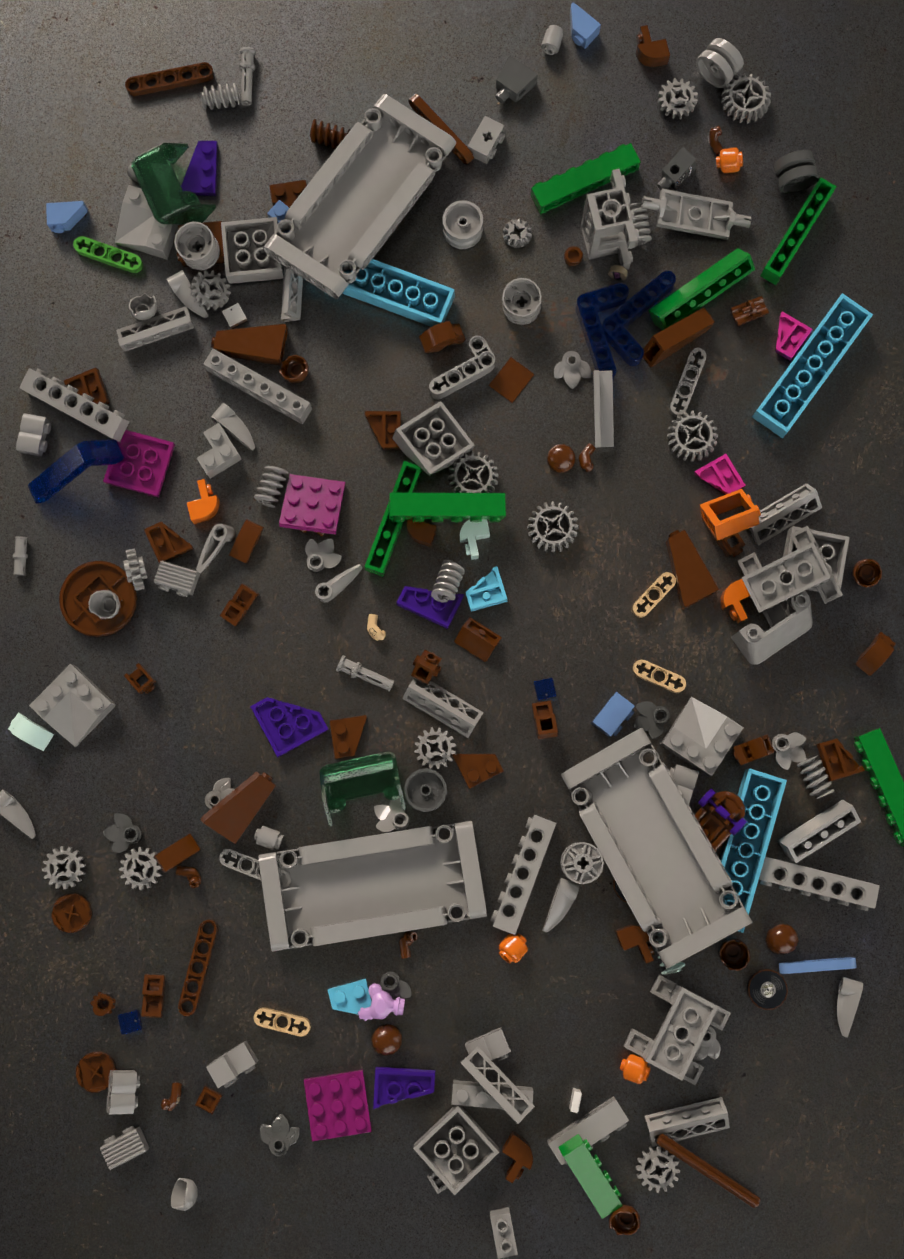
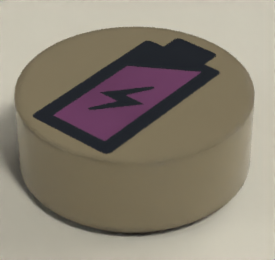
M613 265L610 267L608 275L613 280L624 281L627 278L628 271L623 266Z

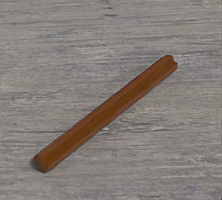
M665 1134L659 1135L657 1139L659 1146L751 1207L756 1208L759 1205L760 1197Z

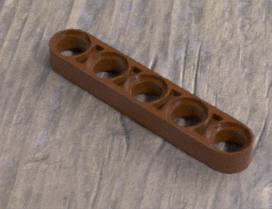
M202 62L133 76L126 80L125 87L131 96H140L211 81L214 77V71L209 63ZM202 69H209L210 73L203 76L200 74ZM186 72L192 73V77L190 79H184L183 74ZM167 76H173L174 81L171 83L165 82V78ZM154 79L157 81L156 85L148 86L147 82ZM132 83L139 84L136 90L129 89Z
M418 94L413 95L408 100L411 108L418 115L455 139L456 145L451 151L465 165L474 159L470 149Z
M208 919L203 921L198 929L178 1004V1010L183 1016L194 1014L198 1007L218 932V925L214 920ZM206 923H211L214 926L213 933L206 934L203 927ZM201 942H205L209 946V950L205 954L200 953L198 950ZM195 962L203 964L204 968L201 973H196L193 970ZM191 981L198 984V990L195 993L188 990V984ZM185 1001H190L193 1004L191 1012L183 1010L182 1006Z

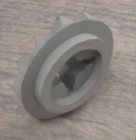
M519 218L518 220L512 219L505 224L503 239L509 246L520 248L527 245L531 240L532 230L527 221H522ZM515 227L518 231H522L520 232V239L517 234H513Z

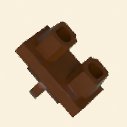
M762 296L748 300L730 309L737 326L769 314Z

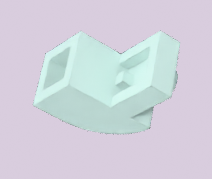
M469 519L460 530V543L468 542V544H464L466 555H470L471 560L479 559L476 540L490 537L487 519H482V522H470Z
M20 713L11 721V725L8 728L13 735L42 751L45 750L54 735L46 728L34 723Z

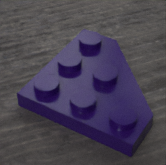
M269 697L250 706L277 757L329 730L320 712Z

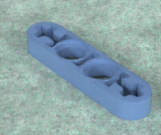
M856 957L779 963L780 974L857 968Z

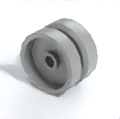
M722 38L714 39L696 59V67L701 76L717 88L726 87L733 79V76L737 75L744 65L743 58L736 47Z
M467 200L456 201L450 204L443 214V235L446 241L452 247L458 249H468L475 246L483 234V214L480 208Z

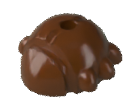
M98 992V996H93L94 1000L90 1002L93 1006L94 1014L104 1016L105 1014L112 1013L111 1009L115 1008L113 1003L116 1000L107 994Z

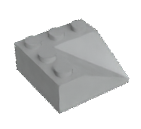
M128 185L122 202L115 244L168 260L175 240V232L178 231V225H180L185 212L182 201Z
M277 217L221 222L225 274L229 284L284 279L283 265L263 250L264 245L277 231Z
M441 401L398 427L392 438L402 452L429 476L453 465L454 462H458L460 457L463 459L464 455H469L475 446Z
M792 526L787 531L783 557L797 550L790 534L802 529L801 527ZM811 530L841 589L849 537ZM789 572L783 574V582L789 583L792 580V575ZM816 586L807 589L809 591H818Z
M69 664L29 706L74 747H77L115 708L116 704L77 666Z
M691 697L660 745L707 777H711L744 727Z
M454 1105L414 1143L413 1147L454 1195L499 1153V1147L461 1105Z

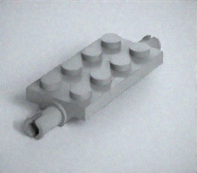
M661 189L659 199L646 196L642 198L643 204L641 208L656 210L658 213L656 227L727 240L733 225L749 228L751 225V221H749L751 216L736 214L732 209L733 202L667 189Z

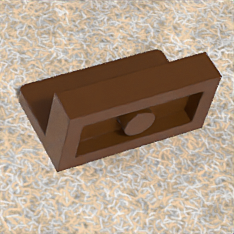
M469 617L454 642L486 662L502 637Z

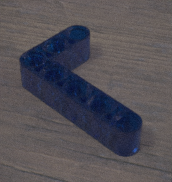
M672 271L662 272L603 321L601 328L602 336L630 366L640 364L644 350L625 328L671 292L676 281V276ZM662 280H669L671 284H664ZM654 291L657 295L651 296L648 292ZM635 302H639V303H641L643 306H642V307H636V306L634 305V303H635ZM620 314H626L629 318L623 319L620 317ZM612 325L615 329L610 331L605 326ZM618 339H624L627 343L620 344ZM630 353H637L639 357L632 358Z
M623 283L581 294L577 298L575 307L595 370L612 371L613 381L617 372L598 312L625 304L629 288ZM622 292L624 296L618 297L615 293ZM604 297L607 301L600 302L598 298ZM585 302L589 307L584 308L580 303ZM591 319L594 321V324L589 325L586 323V320ZM596 336L600 338V341L594 342L591 337ZM602 353L606 356V358L599 359L597 357V354Z
M117 440L83 441L76 444L28 484V489L36 504L43 503L53 497L88 467L117 464L125 457Z

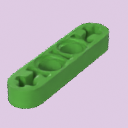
M84 236L77 237L74 240L73 246L77 253L82 256L131 273H138L143 268V262L136 254ZM85 243L87 247L91 248V250H89L86 247H82V249H80L79 245H83ZM103 248L105 250L104 254L101 256L95 255L96 249ZM121 254L122 258L120 261L114 262L112 261L113 255ZM135 260H136V262L138 263V265H134V266L132 267L129 262L134 263Z

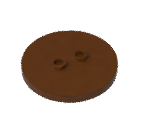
M91 561L78 566L66 577L60 590L59 604L63 617L73 629L87 636L104 637L118 632L130 621L135 612L137 593L133 582L128 583L126 572L122 568L106 561ZM101 590L114 592L119 597L121 604L118 614L110 619H100L97 615L91 613L88 601L93 593Z

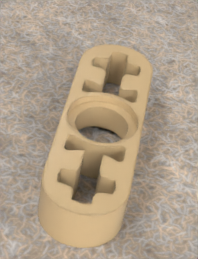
M663 573L633 604L632 613L638 618L645 617L675 586L676 578L672 573ZM664 577L665 579H667L669 577L671 579V585L667 584L661 590V588L659 587L664 582L662 578ZM651 590H656L659 593L657 600L649 598ZM645 597L648 602L644 608L645 613L642 611L638 613L636 605L641 606L645 602L642 598Z
M638 660L632 667L633 674L636 677L673 693H680L686 687L684 677L646 660ZM644 664V669L649 671L652 667L654 670L650 673V678H648L647 675L649 673L645 671L641 674L638 673L639 669L636 666ZM656 671H661L664 674L663 681L658 682L654 679ZM668 675H670L672 677L669 680L676 681L677 679H679V684H681L682 687H678L677 689H675L674 684L668 682V684L665 685L664 683L668 680Z
M266 1007L258 1009L254 1014V1021L260 1027L296 1036H305L311 1029V1023L307 1018ZM263 1012H266V1016L271 1018L273 1014H276L273 1019V1025H270L272 1020L266 1019L264 1022H261L258 1014L261 1015ZM280 1016H284L288 1020V1025L284 1028L279 1027L277 1024V1019ZM292 1018L295 1019L294 1024H300L303 1021L307 1029L300 1032L298 1027L293 1026L292 1030H289Z

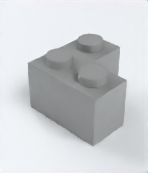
M220 423L203 432L212 449L197 457V460L210 479L242 460Z
M246 1040L213 1060L206 1068L217 1088L221 1086L227 1088L239 1079L237 1076L240 1073L244 1072L246 1075L254 1070L258 1059Z

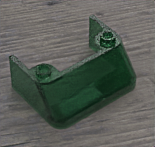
M162 143L136 156L131 162V167L152 214L161 224L203 223L217 208L215 204H200L195 193L183 191L172 168V165L189 148L188 144Z
M383 752L325 765L319 771L322 803L329 826H333L332 813L341 812L346 807V800L384 792L386 799L397 800L400 798L402 810H406L398 764L393 752Z

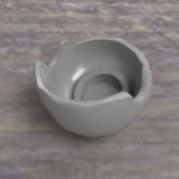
M144 293L142 296L132 298L128 305L130 314L138 320H149L154 317L157 312L155 296L150 297L147 293Z
M109 590L96 591L90 596L88 601L90 612L97 615L100 619L113 618L118 614L121 606L119 597Z
M188 1178L177 1179L171 1195V1207L173 1209L186 1211L195 1204L198 1197V1188L193 1180Z

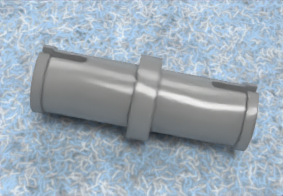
M15 537V553L12 557L14 558L13 575L26 576V559H28V554H26L27 537Z

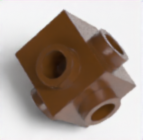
M424 650L421 656H416L412 664L415 667L411 676L429 684L433 676H438L442 668L439 666L442 658Z

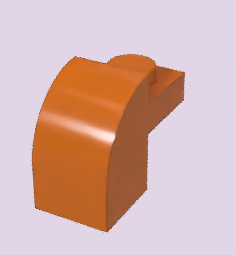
M205 479L197 481L201 499L187 502L190 519L193 524L209 521L219 510V498L217 495L210 496L213 495L212 486L207 484Z
M742 579L730 584L722 593L720 600L722 610L730 607V616L733 621L736 620L737 624L748 619L740 602L751 597Z

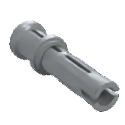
M242 47L239 50L241 55L239 69L242 71L240 103L242 105H251L252 75L255 70L254 56L256 51L251 47Z
M344 655L341 657L336 671H343L351 675V678H361L389 692L395 681L362 667L360 662L355 663L346 659Z

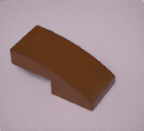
M246 519L229 556L248 563L264 527Z
M244 583L241 584L232 600L228 601L220 617L237 626L259 593Z
M188 834L154 857L165 873L201 849L192 835Z
M144 975L142 1017L162 1018L165 975Z

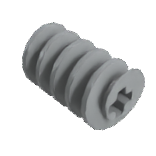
M233 83L232 89L226 84L224 90L220 84L218 85V90H215L214 86L211 85L210 91L204 86L203 92H201L203 110H207V105L210 110L214 109V105L221 109L222 103L225 108H228L229 102L233 108L236 106V102L240 106L239 91L236 84Z
M641 203L629 205L630 211H633L635 216L634 228H637L639 231L640 239L637 241L636 246L652 240V237L648 235L651 233V230L647 228L650 225L646 221L649 218L645 214L647 209L641 208Z
M266 466L264 470L267 473L262 474L264 480L259 482L262 487L257 488L259 494H256L254 499L267 507L276 508L272 502H278L279 500L274 496L281 495L277 488L284 487L279 482L286 481L282 474H289V472L279 467Z
M444 560L442 562L443 565L440 568L436 584L431 592L433 599L438 602L445 603L448 600H454L456 598L455 594L458 592L457 587L460 586L459 581L463 578L464 568L452 560Z
M817 756L800 762L797 764V767H804L800 774H807L803 782H810L806 786V789H813L809 796H816V799L833 793L835 790L828 789L832 783L831 781H824L828 778V774H821L825 767H818L822 760H815Z

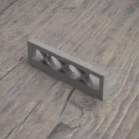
M285 266L281 320L284 322L301 320L303 278Z
M185 306L155 316L149 320L117 329L116 331L119 337V345L126 352L193 329L194 325L188 308ZM186 314V316L176 319L177 315ZM164 319H165V320L169 321V322H166V323H163V324L158 325L161 320H164ZM144 326L151 327L149 329L141 331L142 327ZM126 332L134 333L125 337L122 336Z
M594 370L595 448L614 447L612 371Z
M806 483L760 510V524L748 529L753 535L755 544L759 546L820 510L822 505L817 490ZM814 500L815 505L809 509L806 508L808 502ZM798 509L797 516L790 518L792 511ZM783 519L780 526L774 527L777 520ZM764 528L767 529L765 534L759 538L757 532Z
M416 678L410 683L402 698L469 738L484 713L432 681L426 684ZM417 681L425 685L426 688L417 686ZM433 693H439L442 698H437ZM454 702L459 708L452 707L450 703ZM466 712H470L477 717L474 720L473 718L469 717Z
M478 1046L460 1063L516 1124H519L535 1107ZM477 1052L483 1058V1067H475L469 1061ZM486 1070H495L498 1074V1082H489L486 1078ZM500 1085H509L512 1088V1097H504L500 1093ZM514 1091L520 1098L514 1097ZM514 1100H523L529 1107L520 1114L514 1108Z
M722 1097L645 1116L652 1147L659 1146L657 1144L658 1138L654 1136L665 1134L674 1141H679L730 1128L728 1112ZM718 1120H724V1122L715 1124V1122ZM683 1129L682 1132L675 1133L677 1130Z

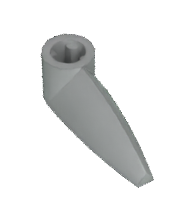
M183 270L167 278L172 290L187 308L204 318L209 317L204 306L199 307L200 302H194L196 297L190 295L192 292L189 289L191 283Z
M222 403L211 416V419L216 424L220 423L223 430L253 451L255 444L248 428L228 405Z
M216 524L212 528L196 568L197 572L201 574L215 559L225 542H231L234 539L235 530L232 526Z
M358 564L338 574L328 582L318 584L315 589L318 599L324 603L331 601L354 580L363 569L362 566ZM322 589H328L327 596H320L322 594Z
M2 789L0 791V814L31 839H34L36 836L35 830L27 812L10 793Z
M560 878L543 927L544 932H549L565 917L577 897L580 884Z
M846 977L841 978L838 987L837 1019L842 1036L848 1038L863 991V983Z

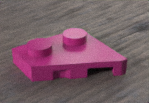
M782 311L775 352L792 361L811 335L813 329Z
M727 454L722 455L694 472L697 477L725 495L746 486Z

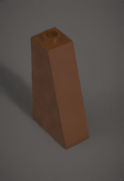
M702 308L653 335L640 354L651 368L706 333L715 322L706 309Z
M286 324L216 331V336L211 341V348L228 357L282 366L281 362L283 361L288 328Z
M676 530L668 535L669 538L666 541L672 572L676 578L675 585L680 606L684 610L716 593L719 588L685 530L681 532Z
M256 771L204 814L200 820L203 824L236 844L276 785L272 782L273 778L265 772L261 775Z

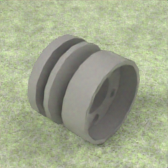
M189 222L177 231L174 240L175 248L189 267L195 270H205L217 262L220 255V247L208 226L201 222Z
M517 278L506 285L502 295V307L504 315L509 321L517 325H526L538 317L541 310L542 296L537 284L527 278ZM520 302H524V307H520Z
M572 843L561 854V871L572 882L579 884L591 883L602 873L604 865L603 856L598 848L590 843ZM581 857H584V861H587V865H584L583 869H581L580 865H577V862L581 861Z

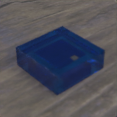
M553 678L533 682L537 701L556 697Z
M139 1010L118 1015L122 1035L142 1030Z

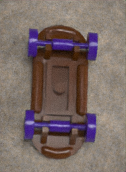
M710 789L698 802L702 807L697 811L695 817L715 852L731 834L735 836L748 822L744 819V803L735 793L729 791L716 793L713 789Z

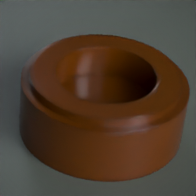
M576 246L567 248L564 254V260L569 266L579 265L583 258L581 249Z

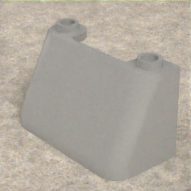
M806 591L785 600L787 602L785 612L788 617L765 633L758 625L749 624L731 636L749 663L753 665L762 663L811 629L813 625L811 601Z

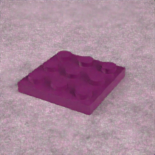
M125 430L120 442L117 440L115 442L103 482L159 498L175 444L170 441Z
M289 474L279 527L336 535L346 486L345 482Z
M363 1070L304 1079L312 1141L372 1132Z

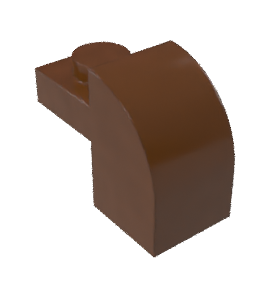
M648 25L640 26L639 34L636 36L638 44L636 49L637 59L648 67L668 65L670 52L666 39L651 41Z
M450 321L434 325L419 336L425 353L440 352L447 345L462 344L466 340L460 324H451Z
M407 519L409 536L418 544L432 547L437 526L425 522H413V519Z
M879 632L871 645L860 655L855 665L871 676L894 651L896 643L889 636Z
M551 700L532 703L538 740L558 737L555 714H553Z
M768 734L733 747L735 750L734 756L740 765L775 752Z
M628 925L615 930L622 950L625 951L638 946L646 964L654 961L652 955H655L650 943H646L649 941V936L640 926Z
M514 1131L511 1132L502 1147V1152L514 1159L505 1174L506 1180L512 1184L515 1179L519 1180L524 1171L523 1166L530 1170L533 1164V1155L529 1143Z

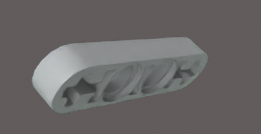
M701 348L693 349L687 359L669 407V411L674 417H677V415L683 416V413L688 408L707 356L706 352ZM696 354H700L701 359L698 360L696 366L693 365L695 360L694 356H696ZM686 371H695L696 377L693 379L688 378ZM681 387H687L690 393L685 396L679 390ZM679 399L683 400L680 407L683 410L675 411L676 408L673 406H677Z
M226 849L221 852L219 859L222 865L261 880L258 859L233 849ZM231 852V857L238 859V855L241 856L237 867L234 866L236 864L234 861L226 863L224 855H228ZM245 859H249L252 862V868L249 871L242 868V862ZM279 869L280 876L285 874L286 879H288V882L282 885V888H286L291 883V876L288 872Z

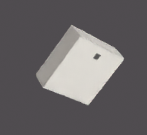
M239 303L222 311L231 329L248 321Z
M573 1088L569 1105L570 1112H579L582 1096L580 1089Z

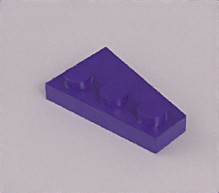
M198 141L178 192L180 196H216L217 141Z
M408 586L403 588L396 605L446 629L449 628L464 598V594H455L456 598L454 600H448V602L444 603L433 599L431 596L432 591H428V589Z
M376 1067L373 1109L389 1103L394 1104L407 1098L412 1099L434 1093L435 1070Z

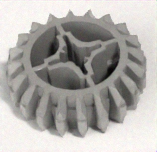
M745 73L742 74V77L737 74L735 79H732L724 87V91L721 94V104L724 105L723 111H728L727 117L732 115L733 121L737 118L740 123L745 120L747 124L750 123V120L755 123L758 118L761 119L764 113L768 111V106L771 103V93L768 92L769 86H764L765 80L760 82L759 76L755 79L752 74L749 77Z
M694 410L691 411L690 416L687 412L683 413V417L677 415L676 420L671 422L672 426L668 428L670 433L667 434V438L671 439L668 445H674L671 451L675 452L677 450V457H680L681 454L684 455V461L690 457L691 462H694L695 456L700 461L702 460V455L707 458L709 452L712 453L714 451L713 446H716L718 443L714 440L718 438V434L714 433L717 431V427H711L714 421L708 422V415L702 418V412H699L697 416ZM688 423L697 424L695 427L684 426ZM702 428L706 432L707 441L704 440L700 433ZM678 431L681 432L685 439L684 444L678 438ZM697 431L695 437L688 442L689 436ZM691 445H695V446H697V447L700 446V447H702V448H700V449H689L688 447L691 446Z
M471 451L470 456L465 454L463 459L460 457L458 459L459 463L454 462L452 465L454 468H449L448 470L451 473L448 475V480H452L449 486L454 487L453 493L494 492L495 488L492 485H498V481L495 479L499 477L498 473H494L497 471V466H492L494 461L489 460L487 462L488 455L481 458V452L474 456V451ZM476 463L481 466L473 468L469 464ZM463 468L466 476L460 483L457 476L460 469ZM487 470L489 480L484 486L480 477ZM470 474H477V478L475 480L473 478L470 479ZM474 485L477 487V490H469L465 487Z
M552 501L551 507H549L547 502L543 504L544 509L541 506H537L538 512L532 511L533 517L528 519L532 524L527 525V529L533 531H530L528 536H535L532 539V543L539 541L537 548L544 545L545 552L548 550V547H551L552 553L555 552V547L561 552L562 545L568 548V542H574L573 537H576L578 534L574 530H577L579 525L573 523L577 522L578 519L577 517L571 518L574 515V511L567 513L569 506H565L562 509V503L559 502L558 507H555V502ZM549 513L558 514L553 519L543 517L544 515ZM563 518L568 524V533L564 532L560 525ZM538 521H540L546 529L543 536H541V534L538 531ZM557 522L556 529L554 528L549 532L550 525L552 526ZM553 535L562 537V539L557 541L547 540Z

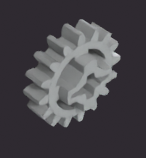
M674 78L672 83L668 80L666 86H661L657 103L661 105L660 111L666 110L665 116L672 114V119H674L675 115H678L679 119H681L683 114L687 117L690 111H694L698 101L696 99L698 93L694 92L695 86L689 87L690 81L683 83V78H681L680 82H677L676 78Z
M204 270L203 273L198 272L196 277L194 276L189 287L192 290L190 295L196 297L194 302H200L199 307L205 305L207 310L213 307L215 311L218 307L223 308L228 302V297L231 294L228 291L230 285L225 284L227 279H221L220 273L214 275V270H212L208 274L207 270Z
M135 548L126 550L128 560L123 562L128 583L133 582L136 591L145 589L143 579H147V573L143 557H137Z
M431 727L430 733L424 730L423 737L418 735L420 743L415 742L414 744L419 747V749L414 751L415 754H420L417 760H424L422 765L425 767L429 764V769H433L434 765H436L437 769L440 770L441 764L447 767L446 761L453 762L450 756L456 755V752L452 750V748L456 747L455 743H451L454 739L453 736L447 737L449 732L446 730L442 733L441 728H438L437 732H435L434 728ZM432 736H439L436 740L428 739ZM445 741L448 744V752L444 751ZM428 744H431V745H434V746H437V745H438V748L440 749V751L442 752V754H441L440 752H437V751H434V752H433V749H432L431 746L428 745ZM423 745L427 747L426 756L423 753ZM435 757L443 758L439 761H432Z
M61 846L60 851L54 848V854H47L49 860L43 861L47 865L46 868L42 869V871L47 872L44 879L50 878L49 885L56 883L55 888L57 889L63 886V889H68L69 885L75 887V881H82L79 876L86 874V872L82 871V868L87 865L81 863L84 856L78 857L80 851L76 850L73 852V847H68L67 851L65 846ZM63 854L69 855L64 860L58 857ZM62 864H67L66 867H65V868L67 869V871H62V870H63V866H61ZM64 876H67L68 878H70V879L67 880V881H61V880H60V879L63 878Z
M139 847L138 852L135 849H131L132 854L125 853L124 855L127 859L120 861L124 864V867L119 868V871H124V874L120 877L127 879L126 885L132 883V889H135L137 885L139 890H143L144 885L147 888H151V882L156 884L158 882L156 877L162 876L158 872L162 868L154 857L157 852L150 854L151 848H147L145 852L143 847ZM140 855L147 856L150 860L145 861ZM132 860L133 864L131 866V869H129V864ZM140 865H144L145 868L141 872H138V868L140 867ZM151 868H153V873L150 876L149 873L151 871ZM137 876L142 882L136 881L132 877Z
M650 1146L649 1153L642 1151L644 1157L643 1159L638 1157L637 1160L640 1165L635 1166L636 1170L640 1171L637 1177L642 1179V1186L648 1184L647 1189L651 1191L654 1187L656 1193H659L660 1188L667 1192L666 1186L668 1185L673 1188L672 1181L679 1180L675 1173H680V1169L675 1167L679 1164L678 1160H673L675 1156L671 1153L668 1154V1151L665 1149L661 1151L659 1146L656 1147L655 1151ZM657 1156L665 1157V1158L667 1159V1161H666V1160H663V1161H662V1160L658 1159ZM650 1159L649 1165L645 1167L647 1161ZM657 1165H659V1167H660V1172H659V1173H657V1172L655 1171V1170H656V1167H655V1166H657ZM670 1171L668 1178L665 1179L667 1173ZM655 1178L658 1180V1182H653L649 1179Z

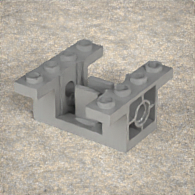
M620 169L612 170L610 177L613 189L586 195L580 226L589 260L618 254L620 266L628 270L631 262H633L632 252L628 251V249L635 248L640 237L638 229H635L633 224L635 222L634 212L630 211L629 208L630 196L629 193L625 192L624 188L626 187L625 176L621 175Z
M809 526L790 534L797 548L796 551L764 567L756 552L738 560L745 575L742 577V580L758 612L764 613L771 628L788 617L781 602L816 586L825 604L843 596ZM787 572L792 575V580L789 583H785L782 580L783 574Z
M659 974L650 992L672 1004L655 1039L632 1028L623 1046L642 1056L646 1062L681 1081L684 1079L696 1085L704 1066L693 1061V1058L709 1025L722 1031L731 1012ZM685 1028L681 1037L678 1038L676 1036L677 1030Z

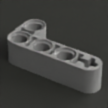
M476 335L470 339L469 352L472 356L471 359L434 378L430 382L429 393L433 399H443L493 371L495 356L483 337ZM474 344H480L482 348L477 350L474 349L472 346ZM488 359L491 361V364L484 365L482 361ZM468 368L475 370L473 374H468L465 371ZM452 377H456L459 379V381L457 383H451L449 379Z

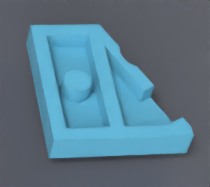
M497 566L488 575L482 577L475 586H472L465 592L471 612L508 602Z
M366 978L328 989L332 1009L358 1014L361 1007H370L372 999L368 992L369 987Z

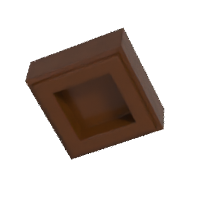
M205 1086L195 1106L213 1114L223 1095Z

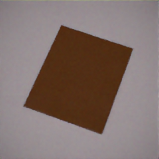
M510 357L488 386L513 403L534 376V373Z

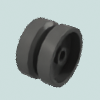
M795 151L779 158L774 163L773 168L776 177L779 178L777 182L781 193L800 192L819 181L820 176L817 167L814 166L816 161L812 151Z
M428 768L419 769L411 773L406 780L404 786L405 798L408 804L418 811H434L446 799V782L435 770ZM427 786L429 788L428 794L422 792L423 787Z

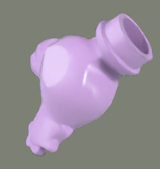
M373 983L369 986L368 990L372 999L371 1006L368 1008L361 1007L360 1011H358L359 1018L364 1019V1021L372 1020L373 1018L384 1019L390 1012H394L396 1016L403 1015L405 999L397 997L394 1000L388 992L382 990L379 984Z

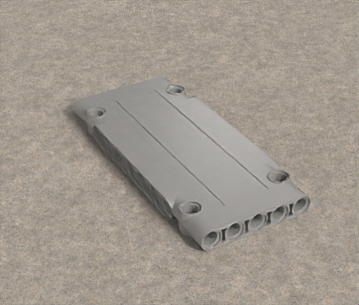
M383 94L373 108L365 112V119L353 126L288 209L285 219L278 223L277 231L264 245L263 250L270 257L320 290L338 299L347 286L356 280V275L360 269L363 270L367 267L431 183L435 172L441 169L442 162L456 145L455 139L395 99ZM346 270H351V271H352V272L349 273V274L344 273V271H346Z
M643 728L632 732L561 774L572 795L573 802L580 809L579 814L602 854L640 927L644 932H647L650 943L655 947L666 969L753 923L738 893L734 890L727 871L665 763H662L659 753L654 749ZM651 752L654 755V760L652 763H647L645 756ZM581 791L586 793V799L583 802L578 798ZM726 894L733 895L735 899L733 905H728L725 902ZM657 932L662 933L664 936L662 943L657 942L655 939Z
M472 821L435 827H421L303 846L298 849L260 854L258 856L272 952L310 945L319 946L487 917ZM442 828H446L450 832V836L446 840L439 837V831ZM288 853L294 856V862L290 865L284 861V857ZM279 869L288 872L291 876V883L286 888H282V885L287 883L288 879H286L285 874L280 876ZM454 907L462 909V915L459 918H454L451 915V910ZM301 932L305 935L306 940L304 943L296 941L295 936L297 933Z

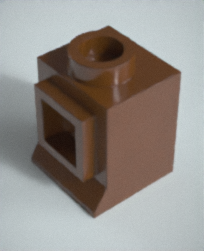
M738 533L720 540L715 538V541L727 558L731 555L736 557L742 553V548L746 545ZM731 537L737 544L734 547H731L727 541Z
M138 663L136 664L137 669L131 674L126 673L124 677L138 693L143 694L145 692V694H148L155 688L153 684L156 683V680L142 664ZM145 675L148 681L141 686L137 680Z

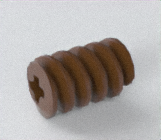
M314 119L310 130L311 142L316 143L318 141L319 145L325 143L326 147L329 148L332 145V148L336 149L350 129L345 133L344 127L338 131L337 125L331 129L330 123L324 127L323 121L317 125V119Z

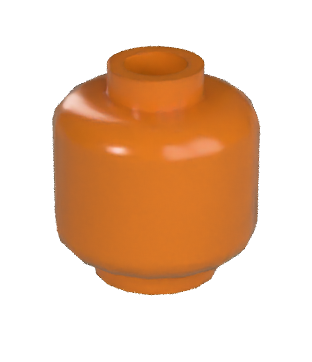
M737 147L722 149L720 156H716L717 168H720L724 174L738 172L740 167H743L742 151L739 152Z
M519 933L517 935L508 934L499 944V955L509 964L511 962L518 963L528 951V947L525 944L527 940Z
M630 1054L627 1059L623 1058L620 1070L623 1071V1078L625 1080L641 1084L643 1081H647L651 1066L642 1057Z

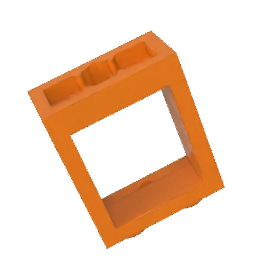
M742 489L700 504L702 520L716 540L760 524L759 516L761 513L759 507L752 503L750 495H746ZM743 506L746 510L721 521L716 516Z

